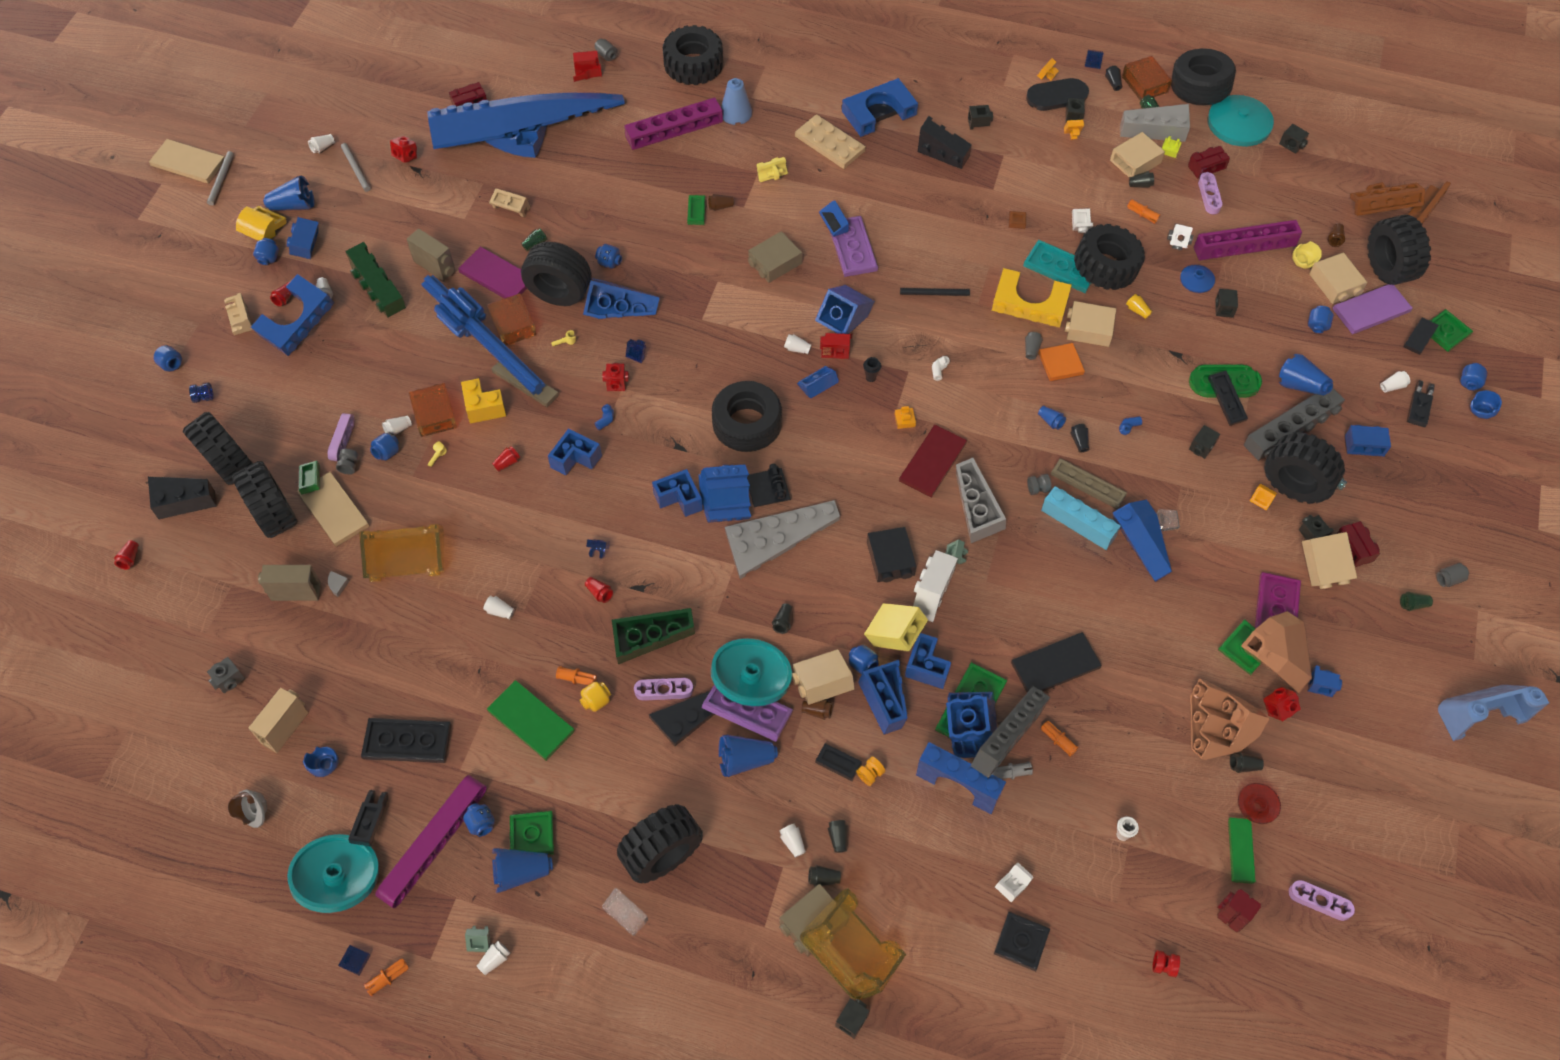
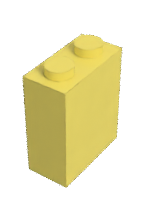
M883 603L864 635L874 647L910 651L928 619L919 607Z

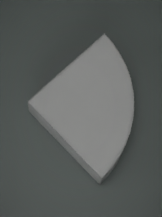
M331 571L328 576V586L332 593L339 597L349 580Z

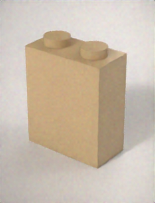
M1141 132L1115 147L1110 161L1128 177L1147 172L1161 164L1165 151Z
M1344 252L1314 263L1309 273L1332 304L1361 295L1367 284V281Z
M1074 301L1072 308H1069L1067 318H1070V321H1067L1065 326V332H1068L1067 340L1109 347L1113 336L1116 308Z
M1347 532L1302 541L1312 586H1320V589L1332 587V583L1338 582V585L1349 584L1350 579L1357 578Z
M838 649L793 664L794 673H791L795 685H799L801 698L805 697L808 705L854 690L853 675Z
M280 687L249 726V730L257 740L278 753L308 714L304 708L305 703L298 699L300 696L293 690L289 689L286 691Z

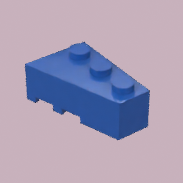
M899 660L863 671L858 681L884 735L902 729L907 720Z

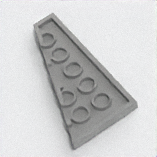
M835 500L725 527V533L739 578L742 579L750 571L757 570L761 567L760 565L769 560L772 561L795 547L800 541L810 538L815 532L822 531L839 521L840 515Z

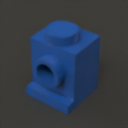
M1317 665L1311 671L1312 679L1308 683V692L1333 697L1337 691L1341 690L1342 679H1340L1339 674L1329 670H1320V666Z

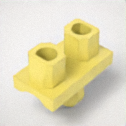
M777 157L766 163H758L759 181L764 182L773 178L778 180L779 176L788 174L785 157Z

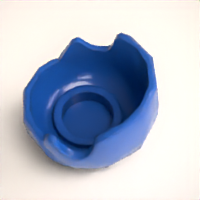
M1479 391L1471 401V412L1478 418H1492L1500 411L1502 400L1500 395L1494 391Z
M328 746L316 747L313 753H306L303 759L306 770L315 777L328 776L337 768L339 763L336 751Z

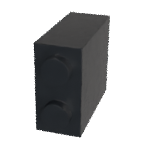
M905 527L868 533L867 546L877 582L887 583L894 579H908L915 576L917 566Z

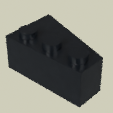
M928 116L920 128L917 152L962 169L970 157L972 144L955 133L952 135L945 130L946 127L944 125L939 126L932 121V117Z
M148 476L150 508L158 519L217 507L215 490L208 479Z

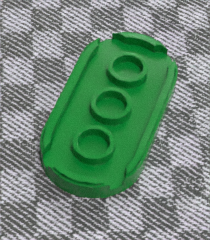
M1241 364L1200 365L1191 372L1189 377L1190 388L1196 394L1206 398H1217L1208 377L1223 371H1227L1239 398L1256 395L1262 385L1260 373L1255 372L1248 365Z

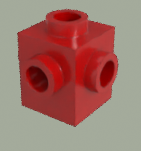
M405 136L390 140L391 156L403 163L417 158L416 142Z
M606 364V371L602 372V380L606 382L607 391H625L626 382H629V371H625V364Z
M1284 687L1275 689L1273 693L1263 698L1268 716L1282 722L1301 710L1299 697L1296 692Z

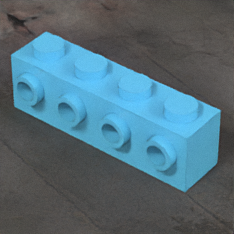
M1056 486L1045 498L1041 509L1044 513L1105 550L1114 541L1121 527L1113 519L1105 517L1098 510L1090 508L1081 500L1072 497L1065 490L1059 489Z

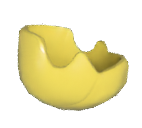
M1311 241L1306 244H1299L1292 253V259L1296 266L1303 269L1312 268L1314 263L1318 262L1322 257V250L1319 245Z

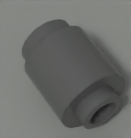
M602 38L596 41L594 47L600 56L606 61L616 58L617 48L609 41Z
M1457 563L1441 569L1437 573L1436 578L1442 587H1451L1467 581L1469 570L1463 564Z

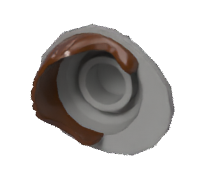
M246 789L230 799L228 811L231 817L242 820L244 825L258 828L264 823L267 801L263 794Z

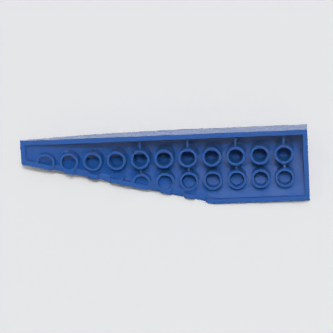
M550 93L492 101L482 100L479 103H465L462 106L451 105L444 109L433 108L427 111L433 149L503 138L505 133L512 132L514 135L523 128L532 130L538 124L541 126L568 120V116L571 115L579 117L582 116L583 112L589 111L594 113L600 107L608 109L623 105L625 101L623 95Z

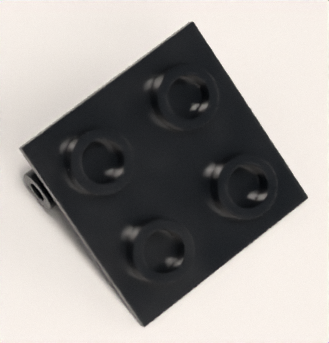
M771 464L768 471L747 476L754 507L791 500L783 470L776 464Z

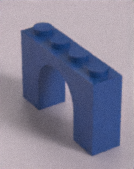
M899 78L842 100V113L860 137L875 132L876 119L867 109L871 105H889L902 120L917 115L918 102Z
M298 274L286 288L293 296L303 302L304 308L301 316L291 324L279 325L262 314L251 326L260 337L287 356L307 337L312 328L319 323L320 319L334 304V301L325 292Z
M928 742L919 759L916 776L934 785L939 777L948 778L961 784L974 795L972 805L989 814H992L1006 784V781L994 775L987 778L971 767V763Z

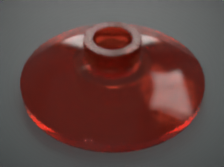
M1251 783L1246 785L1239 793V809L1251 822L1268 824L1279 816L1281 802L1279 796L1271 787L1262 783ZM1254 803L1259 804L1260 809L1256 808Z

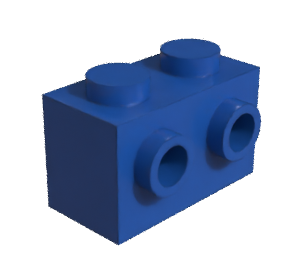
M297 217L296 223H293L291 227L292 236L287 239L289 254L311 259L319 233V222Z
M1351 425L1345 434L1347 454L1384 457L1391 448L1389 428Z

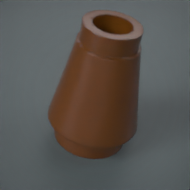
M718 194L709 196V209L716 211L733 207V196Z
M1335 224L1327 238L1332 247H1339L1345 242L1343 224Z
M822 700L808 705L807 701H803L802 713L823 720L831 718L832 702Z

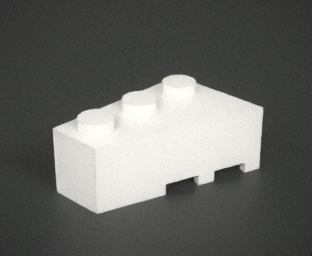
M937 550L933 557L929 556L926 563L927 569H923L920 576L922 581H917L914 592L917 594L913 607H919L928 621L931 622L935 619L937 608L940 607L941 599L947 590L958 560L956 557Z

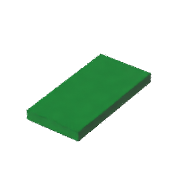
M971 662L955 693L993 692L996 704L1007 680ZM946 708L935 731L949 737Z
M516 680L487 708V711L545 761L575 732L573 727Z

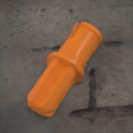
M1133 199L1127 205L1128 209L1139 214L1140 218H1146L1156 224L1161 215L1148 208L1147 205L1143 206Z
M559 666L556 671V679L571 681L573 684L589 685L597 681L595 674L582 672L577 668L573 670Z
M1046 721L1040 729L1054 741L1053 744H1057L1069 757L1078 750L1079 747L1065 736L1066 733H1062L1050 721Z
M400 959L387 969L380 970V974L364 984L365 989H369L367 991L369 995L373 996L386 985H391L393 980L409 969L408 964L404 959Z

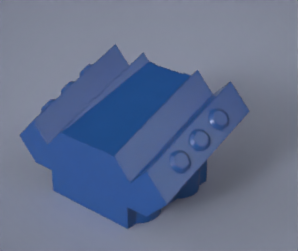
M745 464L707 467L701 470V474H698L700 496L708 523L739 521L752 517L749 511L751 506L749 499L750 485L747 479L749 473Z
M959 692L948 694V702L946 703L948 729L955 756L959 758H975L982 745L997 729V714L994 707L995 699L993 692Z

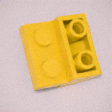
M246 206L237 218L236 231L258 241L263 238L272 239L275 237V230L286 224V218L261 206L253 209Z

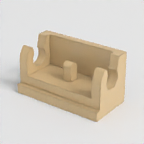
M495 189L489 202L495 209L501 207L517 212L522 217L526 216L524 210L529 211L530 209L526 197L500 189Z
M241 293L226 298L224 300L225 304L234 302L225 306L233 335L253 330L248 309Z

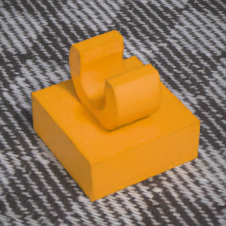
M1051 58L1037 76L1042 80L1046 75L1049 80H1052L1059 72L1057 68L1053 67L1056 61Z
M1067 121L1064 126V134L1070 133L1071 140L1078 139L1077 136L1080 135L1084 127V121Z
M904 406L901 409L895 410L894 415L897 429L916 426L913 408Z
M1260 484L1250 502L1267 510L1277 493Z

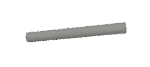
M342 143L341 148L365 192L370 191L371 188L348 145Z
M231 151L227 152L207 200L209 205H214L234 156V153Z

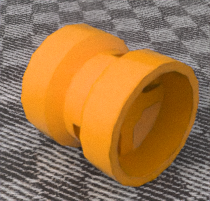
M872 756L866 761L865 766H861L856 770L859 778L868 786L875 782L876 777H881L886 772L881 762Z

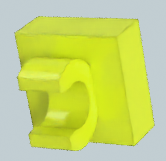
M1171 136L1166 138L1162 149L1165 151L1164 155L1176 158L1182 143L1180 139H1177V141L1172 140Z

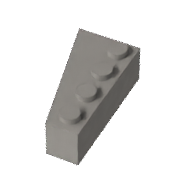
M1189 104L1126 110L1120 123V137L1133 138L1143 132L1150 139L1165 140L1171 136L1172 140L1177 141V139H1180V141L1185 142L1190 129Z
M974 458L956 464V477L970 542H976L1005 530L1006 518Z

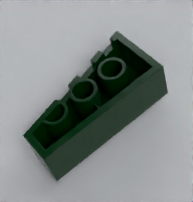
M362 242L345 251L352 268L350 273L355 280H359L358 282L362 290H367L370 300L376 302L379 312H384L387 318L406 308L403 297L392 281L388 279L383 268L379 267L372 253L369 254L365 242Z
M691 608L612 619L618 665L695 634Z

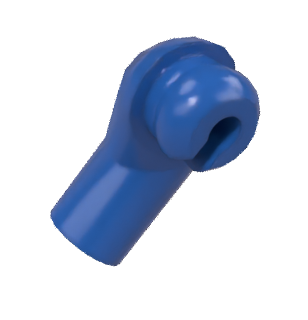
M609 404L602 407V418L594 423L598 430L613 422L614 409Z
M1138 416L1123 419L1119 426L1120 433L1123 435L1129 434L1133 426L1142 425V418Z

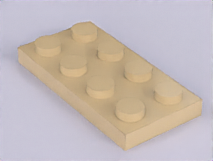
M817 114L795 131L796 138L843 169L865 152L866 146Z

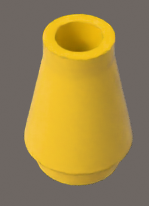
M1134 294L1126 303L1128 309L1144 319H1147L1153 312L1143 298L1137 294Z

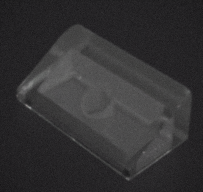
M617 888L612 891L602 905V908L632 936L648 921V916Z

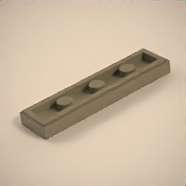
M499 361L491 368L494 374L545 407H548L559 396L558 391L547 384L542 388L540 394L533 395Z
M1061 458L1051 472V475L1117 510L1127 495V492Z

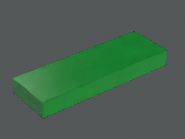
M1230 817L1228 819L1232 882L1254 884L1256 880L1251 819Z

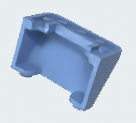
M1499 685L1447 698L1438 706V712L1452 740L1455 741L1463 739L1466 736L1465 732L1475 723L1485 720L1491 710L1499 709L1503 717L1512 716L1517 719V724H1522L1533 718L1549 704V701L1543 691L1537 687Z

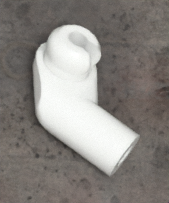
M947 356L938 358L932 364L933 379L935 381L942 379L941 371L950 363Z

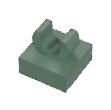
M958 539L947 545L945 554L958 558L957 563L963 564L966 562V559L962 558V555L968 554V550L964 548L965 542Z
M473 926L471 929L466 930L467 952H487L491 946L488 926H485L484 929H476V926Z

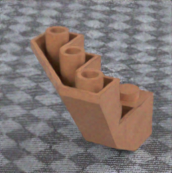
M1288 611L1269 617L1241 645L1246 653L1278 675L1282 682L1299 694L1312 679L1305 623Z
M1199 678L1190 695L1191 750L1203 760L1240 752L1260 737L1270 718L1240 697Z

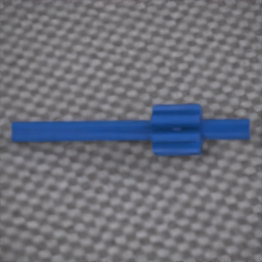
M427 275L424 278L425 281L421 283L422 287L440 303L435 305L434 308L437 317L457 337L461 338L463 335L469 337L472 335L533 395H538L542 392L545 383L481 322L486 319L484 308L465 289L460 287L456 290L453 287L448 290L434 275L431 277Z

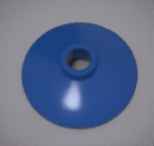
M1189 265L1182 270L1180 275L1182 285L1195 293L1207 292L1215 284V276L1212 271L1202 265Z

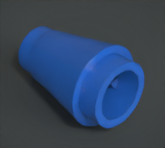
M1042 406L1038 411V415L1052 429L1059 430L1066 422V417H1064L1063 413L1046 406Z

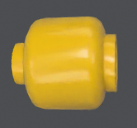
M594 681L581 690L582 698L579 701L585 710L590 709L593 712H597L609 703L611 693L603 682Z

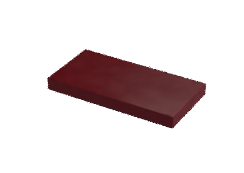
M934 424L899 477V482L932 498L965 447L967 440Z

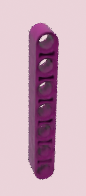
M467 775L380 884L375 896L390 907L396 908L464 822L463 816L467 812V808L472 804L478 803L484 796L487 786L472 776Z

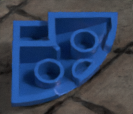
M538 124L532 130L523 128L514 135L512 132L505 133L503 138L487 140L486 142L495 148L513 155L535 158L542 146L547 125L541 126Z

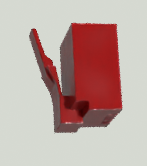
M598 51L573 53L576 76H573L574 82L593 77H602Z
M825 333V336H821V358L849 359L850 339H852L853 333Z

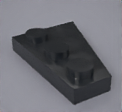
M710 692L651 713L649 718L669 741L676 746L715 715L702 708L703 702Z

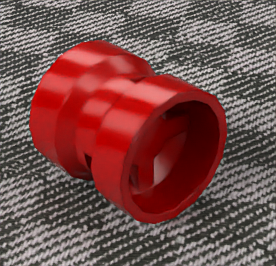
M1156 950L1152 971L1158 974L1164 972L1168 976L1176 978L1180 968V955H1167L1164 951Z

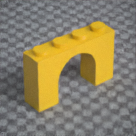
M1003 268L993 301L992 311L1060 327L1071 284L1054 281L1051 295L1046 301L1029 303L1021 299L1016 291L1020 272Z

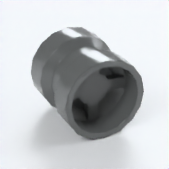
M342 449L339 454L340 460L337 461L336 470L343 474H353L356 468L355 463L359 457L358 453L351 449Z
M1048 474L1040 475L1038 478L1035 476L1028 477L1027 485L1030 495H1037L1039 491L1043 493L1051 492V480Z

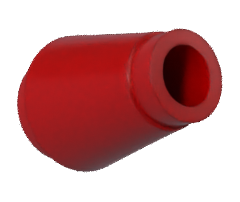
M290 282L271 292L270 300L278 307L286 305L292 295L286 288Z
M512 446L506 447L492 465L499 472L517 463V460L521 457Z
M128 540L114 557V564L123 570H128L132 567L139 544L133 540Z
M589 577L586 580L585 587H587L598 602L606 603L612 598L613 590L611 586L593 577Z

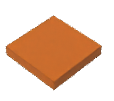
M1073 343L1039 349L1038 354L1049 381L1084 375L1085 370Z

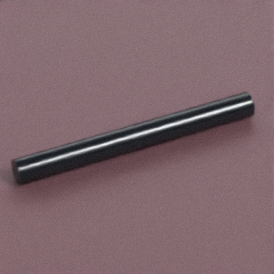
M900 288V295L970 296V289Z

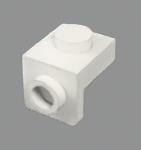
M1090 209L1072 210L1073 231L1085 233L1093 227Z
M1016 863L1011 871L997 883L995 888L1012 902L1026 889L1033 876L1023 866Z

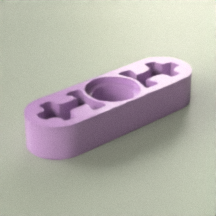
M1209 172L1202 173L1198 184L1205 210L1209 214H1218L1222 207V200L1215 176ZM1211 191L1214 195H1208L1206 192Z
M342 413L328 448V459L331 461H339L340 451L346 449L354 427L355 419L353 414Z
M687 678L646 679L636 682L634 692L639 700L686 699L693 693V684ZM661 685H667L670 689L667 693L662 694L658 691V688ZM672 685H675V692H676V693H673V686H672ZM682 685L687 687L685 692H682V689H680ZM652 686H654L655 694H652ZM642 687H646L644 694L640 691Z
M1299 880L1294 882L1289 888V896L1292 900L1335 919L1345 921L1354 914L1355 908L1351 901L1310 883ZM1299 887H1301V888H1302V892L1305 893V894H1303L1302 896H1300V895H1298L1299 892H1298L1297 890H1295V889H1298ZM1317 895H1322L1326 898V906H1321L1317 903ZM1341 905L1345 906L1344 910L1347 911L1344 914H1342L1341 909L1338 908Z

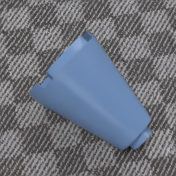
M737 78L728 81L721 105L723 120L732 125L738 122L744 124L752 117V107L744 83Z

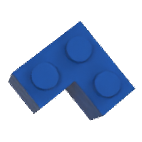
M568 428L548 455L550 468L567 475L577 462L592 470L602 457L601 447L599 443Z
M687 469L652 482L653 494L660 509L678 502L685 517L703 510L702 498Z
M920 633L909 658L905 677L944 689L951 662L933 656L938 638Z

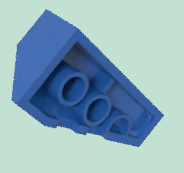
M591 278L583 315L598 319L656 315L660 297Z
M1148 500L1128 503L1113 512L1114 521L1121 526V532L1153 580L1156 582L1170 574L1172 570L1158 516Z

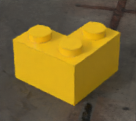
M479 378L461 382L470 424L506 417L500 389L483 393Z

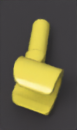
M567 331L566 337L551 342L552 346L561 343L573 345L576 342L574 331Z
M440 441L436 442L433 446L436 453L427 464L429 467H432L439 456L447 453V449Z

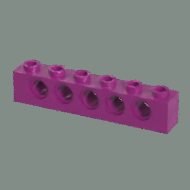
M714 97L624 125L625 137L631 149L635 150L722 123V109Z
M1297 220L1208 232L1198 234L1193 248L1198 260H1206L1294 247L1297 245L1302 231Z

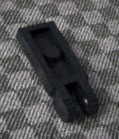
M1419 380L1412 394L1407 422L1425 428L1429 420L1435 384L1430 383L1425 394L1421 392L1423 381Z
M375 790L368 791L349 835V843L371 847L388 800V792H382L378 803L374 804Z

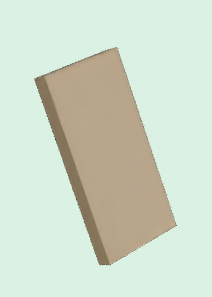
M166 139L149 163L153 167L209 183L222 166L225 158L218 154Z
M331 472L320 477V490L303 495L300 494L299 490L297 491L336 547L370 527Z

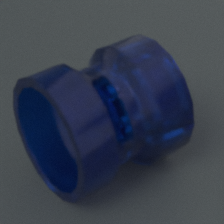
M209 382L203 383L200 386L197 384L189 386V394L193 403L200 402L201 400H213V389Z

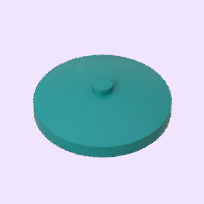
M1229 95L1221 102L1212 104L1207 117L1209 128L1216 137L1228 144L1242 147L1254 146L1264 142L1271 134L1274 126V118L1268 107L1259 100L1244 95Z
M737 639L724 644L715 653L711 664V678L716 688L728 699L747 706H765L778 701L788 691L792 679L791 665L786 656L775 646L757 639Z
M344 834L328 835L309 842L296 853L288 868V885L293 898L301 906L321 913L340 912L359 904L372 892L379 876L378 859L372 847L351 844L348 840L349 835Z

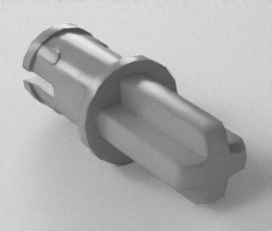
M1030 762L1020 764L1008 763L1007 766L997 767L992 775L1000 779L1011 778L1013 780L1015 777L1032 775L1033 769L1024 770V768L1032 767Z

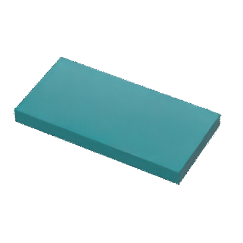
M1041 240L1036 242L1023 264L1024 267L1053 280L1071 284L1072 288L1085 294L1092 284L1080 275V270H1077L1074 261L1075 255Z

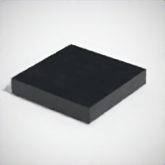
M1008 912L994 955L1036 972L1050 928Z

